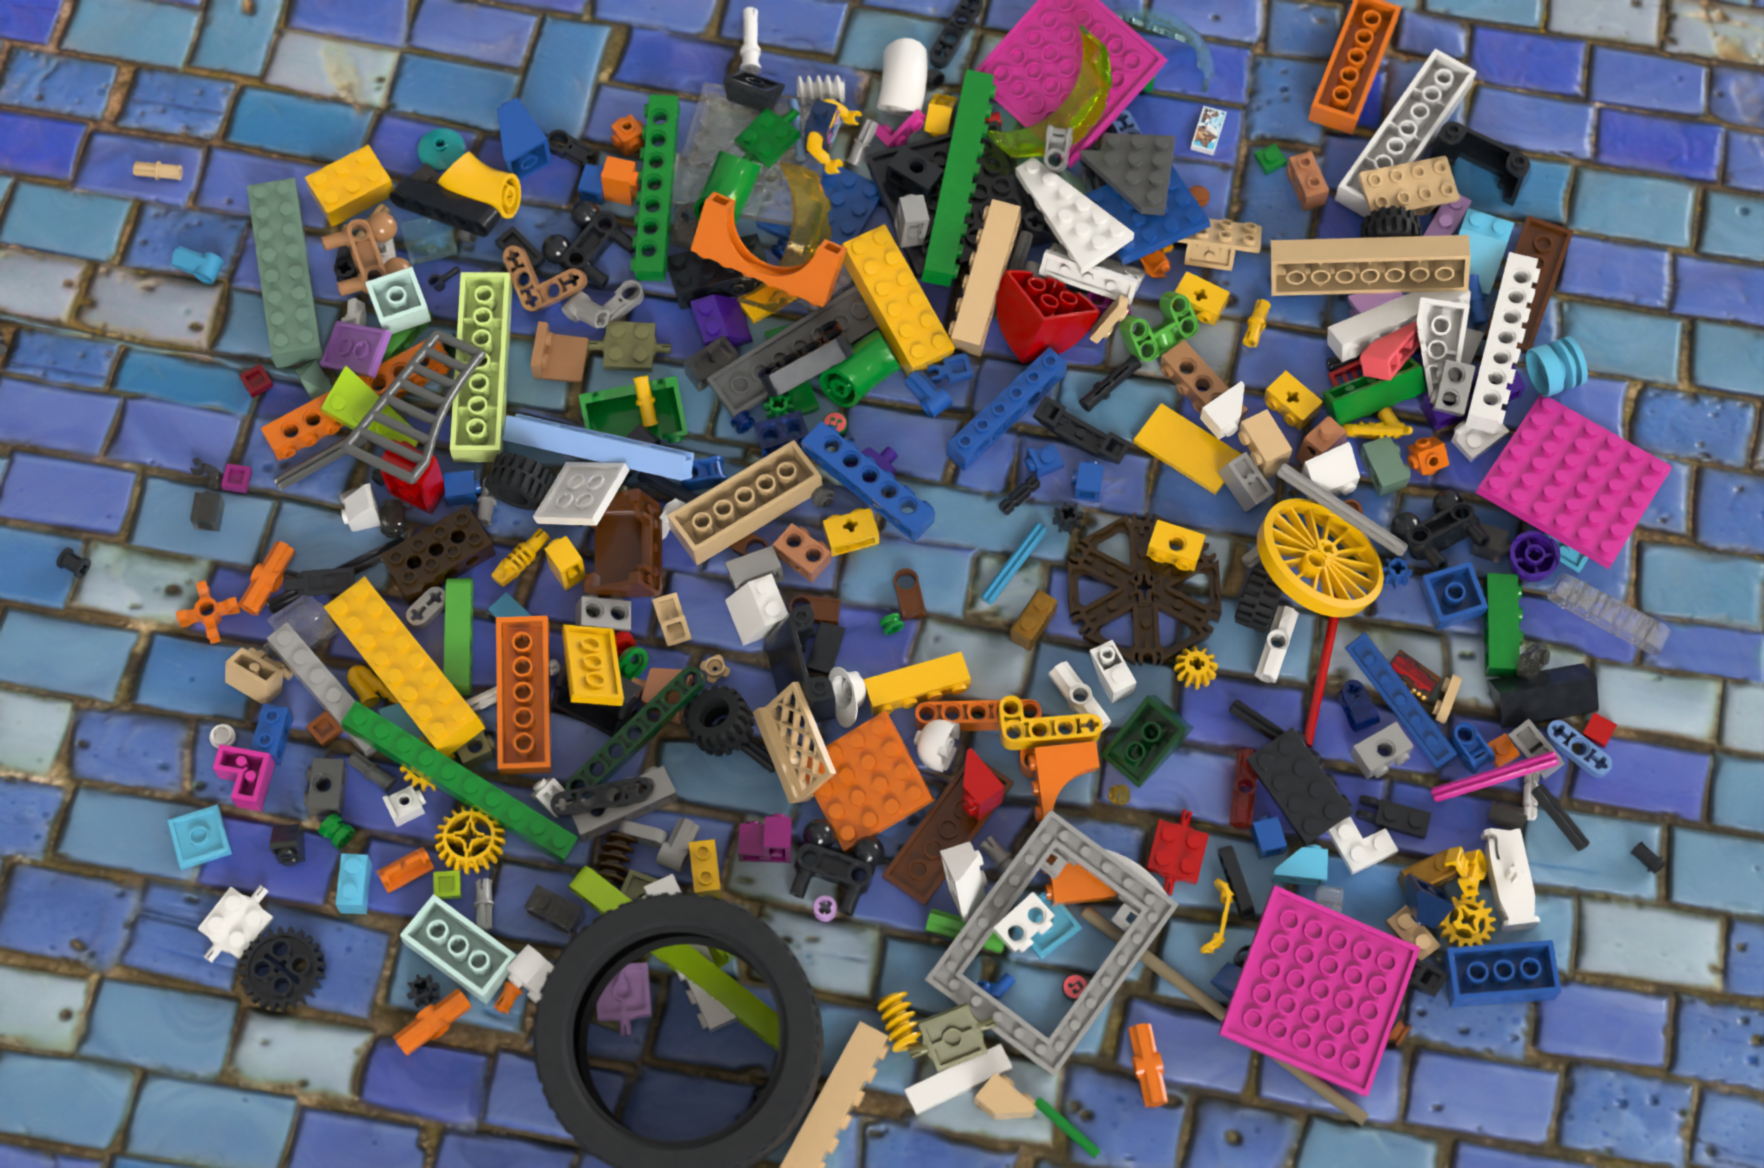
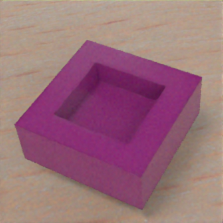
M227 463L221 483L222 489L247 493L253 472L252 468Z

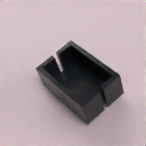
M565 662L559 670L557 687L555 688L551 705L613 737L634 717L635 705L638 703L642 686L620 675L624 697L622 706L571 702Z

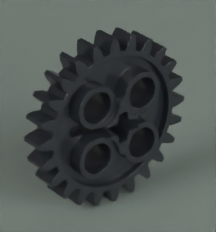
M279 926L277 934L268 929V937L264 938L263 935L258 934L260 941L258 944L253 941L249 942L253 948L252 951L243 950L247 960H239V963L245 969L239 970L238 974L246 978L241 980L240 984L242 987H247L244 991L247 997L253 995L251 1001L254 1004L261 1001L260 1007L263 1010L269 1004L273 1013L276 1012L278 1006L281 1007L284 1013H286L288 1005L297 1010V1002L300 1001L306 1006L307 1001L305 997L308 995L315 998L316 996L312 991L313 988H322L317 980L326 978L324 973L319 971L327 968L326 964L320 961L325 956L323 952H317L321 947L318 943L312 944L314 939L311 935L304 938L305 933L301 929L296 935L293 927H289L287 933H284L282 927ZM280 947H288L286 954L276 956V951ZM265 955H270L281 967L287 968L293 977L300 980V984H295L284 972L278 971L272 962L265 959ZM307 963V968L303 972H295L298 964ZM262 967H270L268 974L258 976V971ZM289 983V988L285 992H277L280 984Z

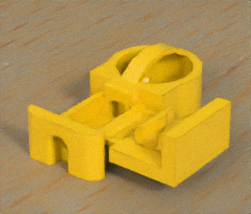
M1461 846L1449 848L1444 862L1445 866L1453 865L1456 867V871L1462 876V878H1458V883L1466 897L1479 895V881L1484 879L1487 873V861L1484 853L1478 849L1463 854L1464 851Z

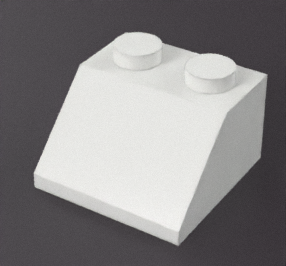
M1349 442L1305 461L1301 473L1334 496L1340 494L1347 495L1353 492L1360 478Z
M772 574L747 582L725 600L743 646L766 638L788 615Z
M970 841L940 851L948 890L963 922L971 918L985 899L984 886L988 885L984 871H980V866L983 865L979 850L974 851Z

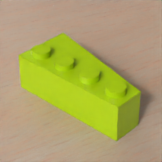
M345 365L323 403L321 413L354 430L380 397ZM388 404L381 411V413L412 427ZM373 421L368 427V430L389 440L395 439L399 442H409L415 449L419 443L376 421Z

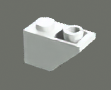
M1113 640L1091 649L1090 655L1099 682L1110 702L1113 704L1134 694L1137 682Z

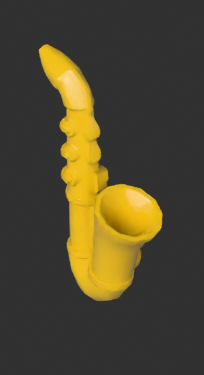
M1360 421L1358 424H1344L1341 426L1347 432L1346 437L1372 440L1383 438L1385 435L1388 438L1392 437V435L1398 438L1399 435H1410L1413 432L1411 426H1384V422L1374 423L1369 421L1365 424L1363 421Z
M355 665L348 670V684L356 692L360 703L365 707L371 708L380 702V697L375 694L377 692L380 693L383 699L388 698L389 702L393 704L398 703L382 681L372 673V670L363 665Z

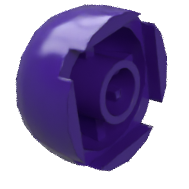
M1527 531L1519 534L1512 542L1508 552V565L1514 574H1518L1519 579L1527 582L1546 580L1556 570L1560 561V549L1553 538L1549 539L1547 536H1544L1543 532Z

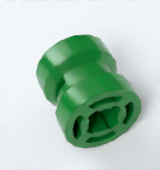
M333 813L322 822L318 833L324 838H329L331 844L336 849H341L353 838L355 829L349 824L345 825L342 823V818L338 814Z

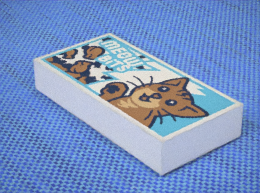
M1206 106L1203 107L1191 150L1214 155L1227 112Z

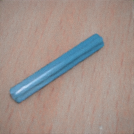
M1035 523L982 593L981 599L989 605L994 603L1046 534L1047 529L1045 526Z

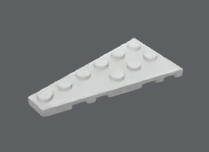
M1034 157L1016 167V177L1026 192L1031 194L1035 200V206L1038 210L1042 211L1048 226L1060 244H1063L1067 249V255L1076 263L1080 275L1134 239V232Z

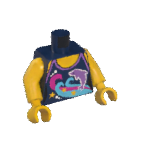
M833 99L815 100L804 127L805 152L810 153L821 164H825L824 168L827 174H838L840 171L837 168L843 167V162L840 159H829V153L842 118L847 125H859L855 121V117H862L860 111H847V107Z

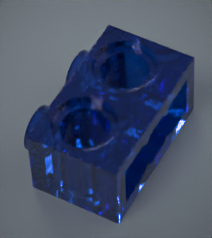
M801 410L754 423V434L762 459L793 440L802 450L801 441L809 434ZM793 431L800 433L798 436L789 435ZM768 438L776 439L773 443H768L765 440Z

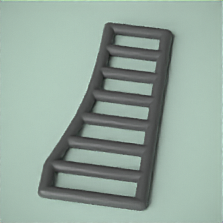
M441 330L433 331L341 444V450L410 484L416 483L430 465L434 446L449 407L470 375L484 359L485 352ZM438 341H441L471 355L472 358L465 364L433 349ZM427 356L460 373L453 380L420 365V363ZM414 372L449 390L442 397L407 379ZM401 388L439 407L436 414L433 415L394 397V395ZM388 404L430 424L429 433L427 435L381 413V411ZM373 421H376L425 444L423 454L421 455L368 430V427ZM361 437L417 465L410 473L354 445Z

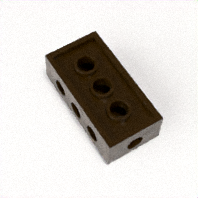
M465 505L379 556L385 570L410 606L431 587L446 585L447 578H457L495 556L496 553L493 543L469 507Z

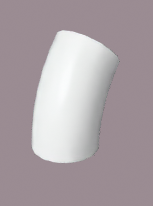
M897 39L890 43L883 53L882 81L877 108L893 115L909 118L916 109L922 112L927 83V53L924 46L914 39Z

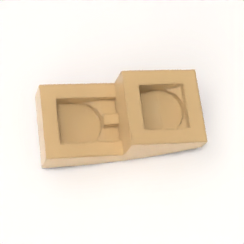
M677 592L652 599L667 647L692 640Z

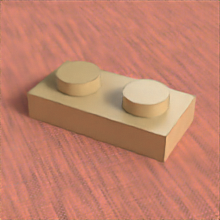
M1120 294L1091 327L1090 340L1098 344L1102 338L1106 339L1109 337L1114 329V324L1117 321L1121 322L1129 311L1127 309L1128 298Z
M1406 905L1386 920L1385 924L1397 938L1420 947L1417 960L1422 962L1437 951L1441 945L1425 926L1418 925L1411 918L1412 912Z

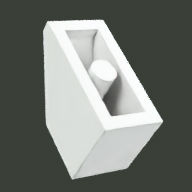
M1242 381L1202 408L1200 419L1218 440L1225 435L1227 437L1233 435L1239 428L1244 393V383Z
M370 483L363 485L344 499L345 509L341 510L344 524H349L352 532L381 526L378 505Z

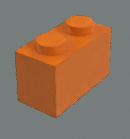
M607 156L601 174L604 200L629 206L633 205L637 191H641V184H638L639 172L636 171L635 162Z

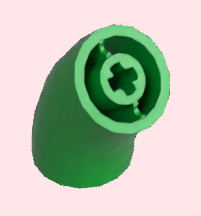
M719 150L706 184L694 206V214L699 221L705 200L714 191L736 201L734 207L736 226L762 166Z
M878 329L852 346L854 352L849 358L821 373L819 378L820 387L826 397L834 404L843 408L855 406L877 385L902 369L896 356Z

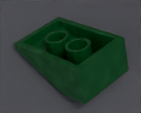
M1147 695L1100 755L1140 788L1174 753L1194 727L1156 695Z

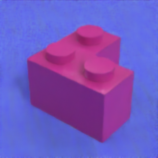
M219 744L213 770L219 779L235 781L231 795L234 804L238 808L262 812L275 767V762L270 753Z

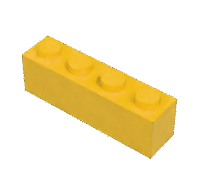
M962 651L864 679L866 697L873 716L883 711L891 714L895 709L902 707L904 709L913 708L919 702L926 700L929 702L937 701L946 694H961L967 688H970L971 682Z

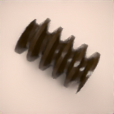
M612 830L604 837L607 843L602 844L601 850L603 852L598 854L600 862H597L594 868L597 874L619 889L615 885L616 882L623 883L625 881L619 873L628 872V869L622 866V864L631 863L632 861L625 855L626 853L634 854L635 852L629 844H638V840L624 832Z

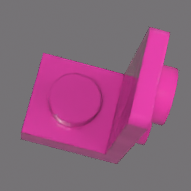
M916 109L896 132L888 124L884 123L882 126L878 123L875 134L889 148L905 145L909 136L922 128L927 116L919 109Z

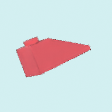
M1416 321L1372 342L1362 352L1360 364L1363 376L1389 381L1420 347Z

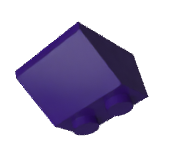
M713 294L690 301L692 317L706 356L753 342L738 299Z

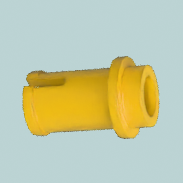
M1390 407L1382 409L1377 414L1381 422H1384V426H1406L1403 422L1400 423Z

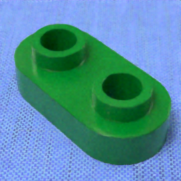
M635 646L627 648L618 657L620 675L632 681L633 677L637 678L648 665L649 658L647 652ZM634 655V661L631 663V657Z

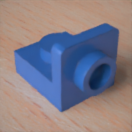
M1053 443L1035 451L1032 447L1027 449L1024 462L1028 471H1033L1036 478L1064 467V463Z

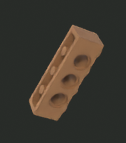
M1185 340L1162 355L1160 362L1162 374L1176 384L1178 392L1188 397L1192 402L1193 408L1199 414H1201L1204 406L1229 390ZM1181 370H1189L1191 373L1184 374ZM1197 387H1203L1207 391H1199L1197 390ZM1243 403L1239 424L1246 419L1248 412Z

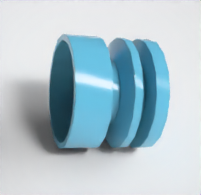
M1570 336L1552 341L1549 346L1543 344L1526 352L1525 362L1530 381L1539 395L1543 393V398L1558 394L1564 388L1568 390L1575 386L1583 385L1587 381L1588 371L1583 352L1574 338Z

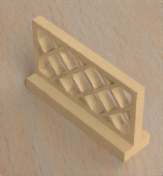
M792 682L766 707L757 708L753 712L789 804L810 801L815 797L813 793L836 774L799 682ZM792 693L796 698L795 706L790 705ZM778 706L782 707V713H780ZM789 711L794 712L792 724L788 722ZM801 715L805 720L804 729L800 728ZM787 728L791 729V737ZM799 733L803 735L802 747L797 745ZM810 739L814 742V752L809 750ZM796 751L801 752L800 759ZM808 756L813 758L811 769L807 768ZM820 761L826 771L823 774L818 773ZM806 774L810 775L809 785L805 779Z

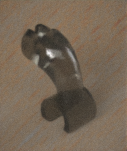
M194 458L192 460L193 463L200 467L197 469L190 468L191 473L196 477L203 476L206 473L208 476L206 483L208 488L212 490L219 489L220 483H222L220 471L210 464L203 463L200 458Z

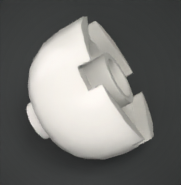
M938 719L926 724L922 731H917L914 745L917 746V754L925 766L940 772L946 771L949 768L957 750V747H953L954 738L958 740L960 738L959 724Z

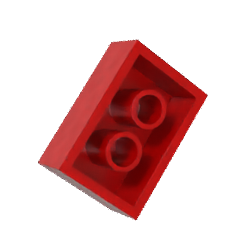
M395 439L392 440L421 455L423 454L422 452L416 450L415 447L409 442H399ZM387 449L381 459L410 473L417 465ZM433 454L430 465L414 484H410L380 470L389 495L431 515L445 494L444 480L437 458Z

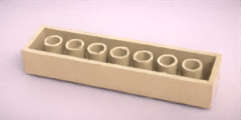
M1469 235L1271 240V296L1468 291L1471 256Z

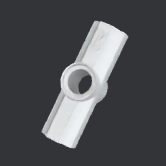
M1288 606L1277 607L1255 676L1261 681L1267 683H1276L1299 615L1294 608ZM1278 641L1283 647H1274L1271 642Z
M1067 661L1061 662L1049 672V677L1066 698L1068 706L1073 712L1077 713V715L1095 714L1099 716L1103 722L1102 731L1111 724L1109 717L1092 696L1090 687L1080 680ZM1083 695L1086 700L1079 702L1074 699V696ZM1086 726L1087 728H1089L1090 732H1094V730H1091L1090 726Z

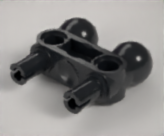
M589 199L580 200L574 204L571 210V218L578 228L583 229V232L572 245L563 235H550L544 240L541 251L543 257L549 263L559 264L565 271L572 268L581 270L586 274L589 281L603 289L610 278L597 269L594 264L613 243L630 254L636 249H633V238L622 231V224L617 222L616 217L612 213L600 211L599 206L594 201ZM609 226L610 229L602 230L600 227ZM575 260L582 262L579 265L571 264V262ZM573 275V278L579 279V276Z
M1450 489L1440 491L1434 496L1432 509L1435 515L1421 522L1415 514L1403 512L1396 515L1390 525L1391 533L1407 543L1410 557L1416 560H1427L1436 571L1443 570L1448 566L1447 558L1440 553L1448 547L1467 537L1479 549L1487 547L1491 541L1490 536L1480 527V520L1475 515L1473 506L1465 503L1459 493Z
M824 819L812 820L803 830L804 842L797 852L796 861L793 866L797 873L789 894L804 899L811 878L816 877L846 889L839 912L853 916L860 896L866 894L872 884L873 875L876 870L875 867L884 858V846L879 839L873 836H864L854 843L852 857L828 849L834 843L836 836L832 824ZM807 854H814L817 856V860L814 864L808 865L803 862L804 857ZM855 872H864L866 874L865 880L862 882L854 881L852 876Z

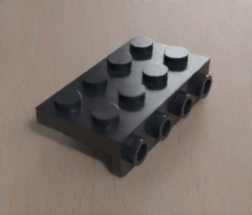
M757 233L740 237L745 247L754 256L768 263ZM693 251L671 255L667 259V271L680 309L691 308L690 301L713 294L733 297L768 287L764 282L756 278L746 277L735 269L725 268L714 260L698 256Z
M1292 727L1246 758L1245 761L1306 846L1353 812L1350 809L1352 804L1344 794L1340 795L1336 789L1337 783L1331 774H1326L1321 768L1322 762L1315 752H1310L1305 745L1307 741L1304 735L1299 730L1295 731Z

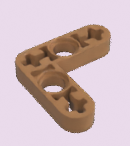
M512 245L503 252V261L507 271L510 273L520 302L527 311L539 312L583 290L587 285L586 274L581 270L573 268L540 284L525 249ZM513 252L519 253L517 262L511 260L514 256ZM527 272L530 277L527 285L522 286L519 282V277L522 273ZM573 275L579 276V279L577 280V285L568 284L565 286V284L563 283H568L572 281ZM556 283L560 289L559 294L556 297H551L549 288L552 284ZM531 295L538 298L535 301V305L529 304L532 301Z

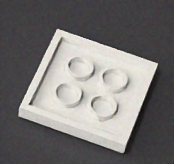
M566 462L533 515L534 520L537 524L597 526L630 469L626 463Z

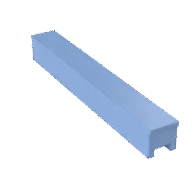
M515 414V417L506 416L504 436L502 437L504 441L601 463H626L628 468L681 481L692 478L691 473L694 453L522 414Z

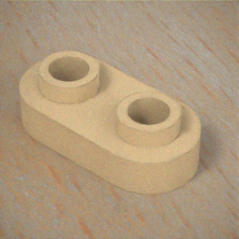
M1452 674L1451 679L1445 678L1441 688V692L1445 693L1443 700H1437L1432 714L1437 715L1436 721L1443 724L1446 723L1462 677Z

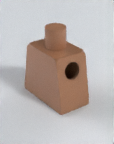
M1328 416L1304 438L1295 458L1304 465L1305 461L1345 444L1347 432ZM1315 450L1316 455H1313L1310 451Z
M650 668L647 680L633 677L632 682L642 686L640 695H642V708L682 670ZM692 674L686 680L688 686L692 685ZM672 692L668 696V703L675 704L678 702L679 693ZM685 707L670 721L680 724ZM653 710L651 712L653 714L661 716L660 710Z

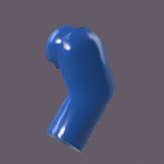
M1005 973L997 983L980 980L976 985L995 999H999L1015 983V979L1010 974Z

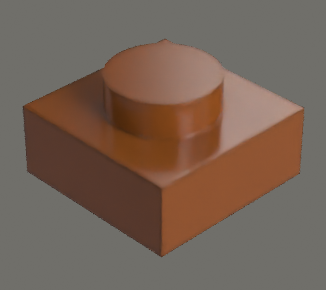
M324 711L305 726L322 748L343 732L342 728L327 711Z

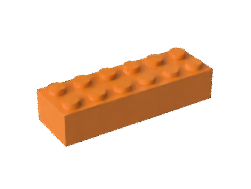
M1353 0L1312 103L1308 120L1351 135L1354 134L1397 24L1401 10L1400 6L1382 0Z
M548 616L496 617L498 771L500 775L552 773L550 622Z

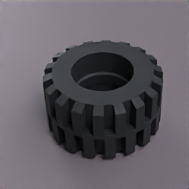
M1390 205L1389 208L1383 206L1378 211H1371V215H1366L1364 222L1361 223L1360 232L1361 238L1422 236V225L1418 215H1414L1412 210H1406V207L1402 206L1396 208L1395 205Z
M500 453L496 455L484 483L487 490L500 501L519 509L537 510L551 488L554 478L549 470L533 459L514 453Z
M1257 563L1252 568L1234 618L1235 623L1265 633L1269 629L1283 591L1272 580L1262 564Z
M717 685L712 686L711 690L705 688L702 690V694L696 695L693 698V702L688 703L687 708L689 711L684 713L686 719L684 726L697 746L708 755L712 756L714 753L716 757H722L723 753L730 755L735 749L739 751L743 743L747 744L749 741L748 735L753 734L752 726L755 725L754 715L740 693L733 688L729 689L728 686L724 685L721 688ZM728 714V717L722 724L711 727L718 717Z

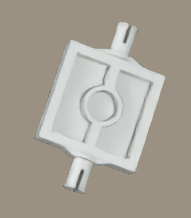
M259 885L251 897L242 895L232 887L228 889L198 927V930L207 936L213 944L203 956L206 960L213 963L221 951L230 953L239 960L243 959L245 956L243 950H250L252 947L249 942H256L258 934L262 935L274 919L273 916L264 911L259 905L263 897L269 892L267 889Z

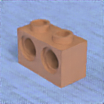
M1312 151L1289 157L1286 174L1302 210L1306 211L1325 205L1329 189Z
M793 523L773 544L777 557L811 583L831 563L830 548L824 542L814 540L804 527L799 526L798 528ZM791 541H797L800 543V545H798L797 547H791L788 545V543H790ZM814 555L818 556L820 559L815 562L809 561L807 558Z

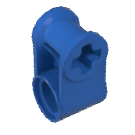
M717 455L694 460L691 474H695L696 477L680 480L681 486L689 491L714 488L726 481L728 476L725 475L723 468L724 458Z
M1468 722L1459 723L1450 734V743L1459 753L1458 756L1464 767L1471 774L1477 773L1478 768L1486 763H1493L1496 760L1494 752L1472 724ZM1458 733L1466 734L1468 741L1461 740L1458 737Z

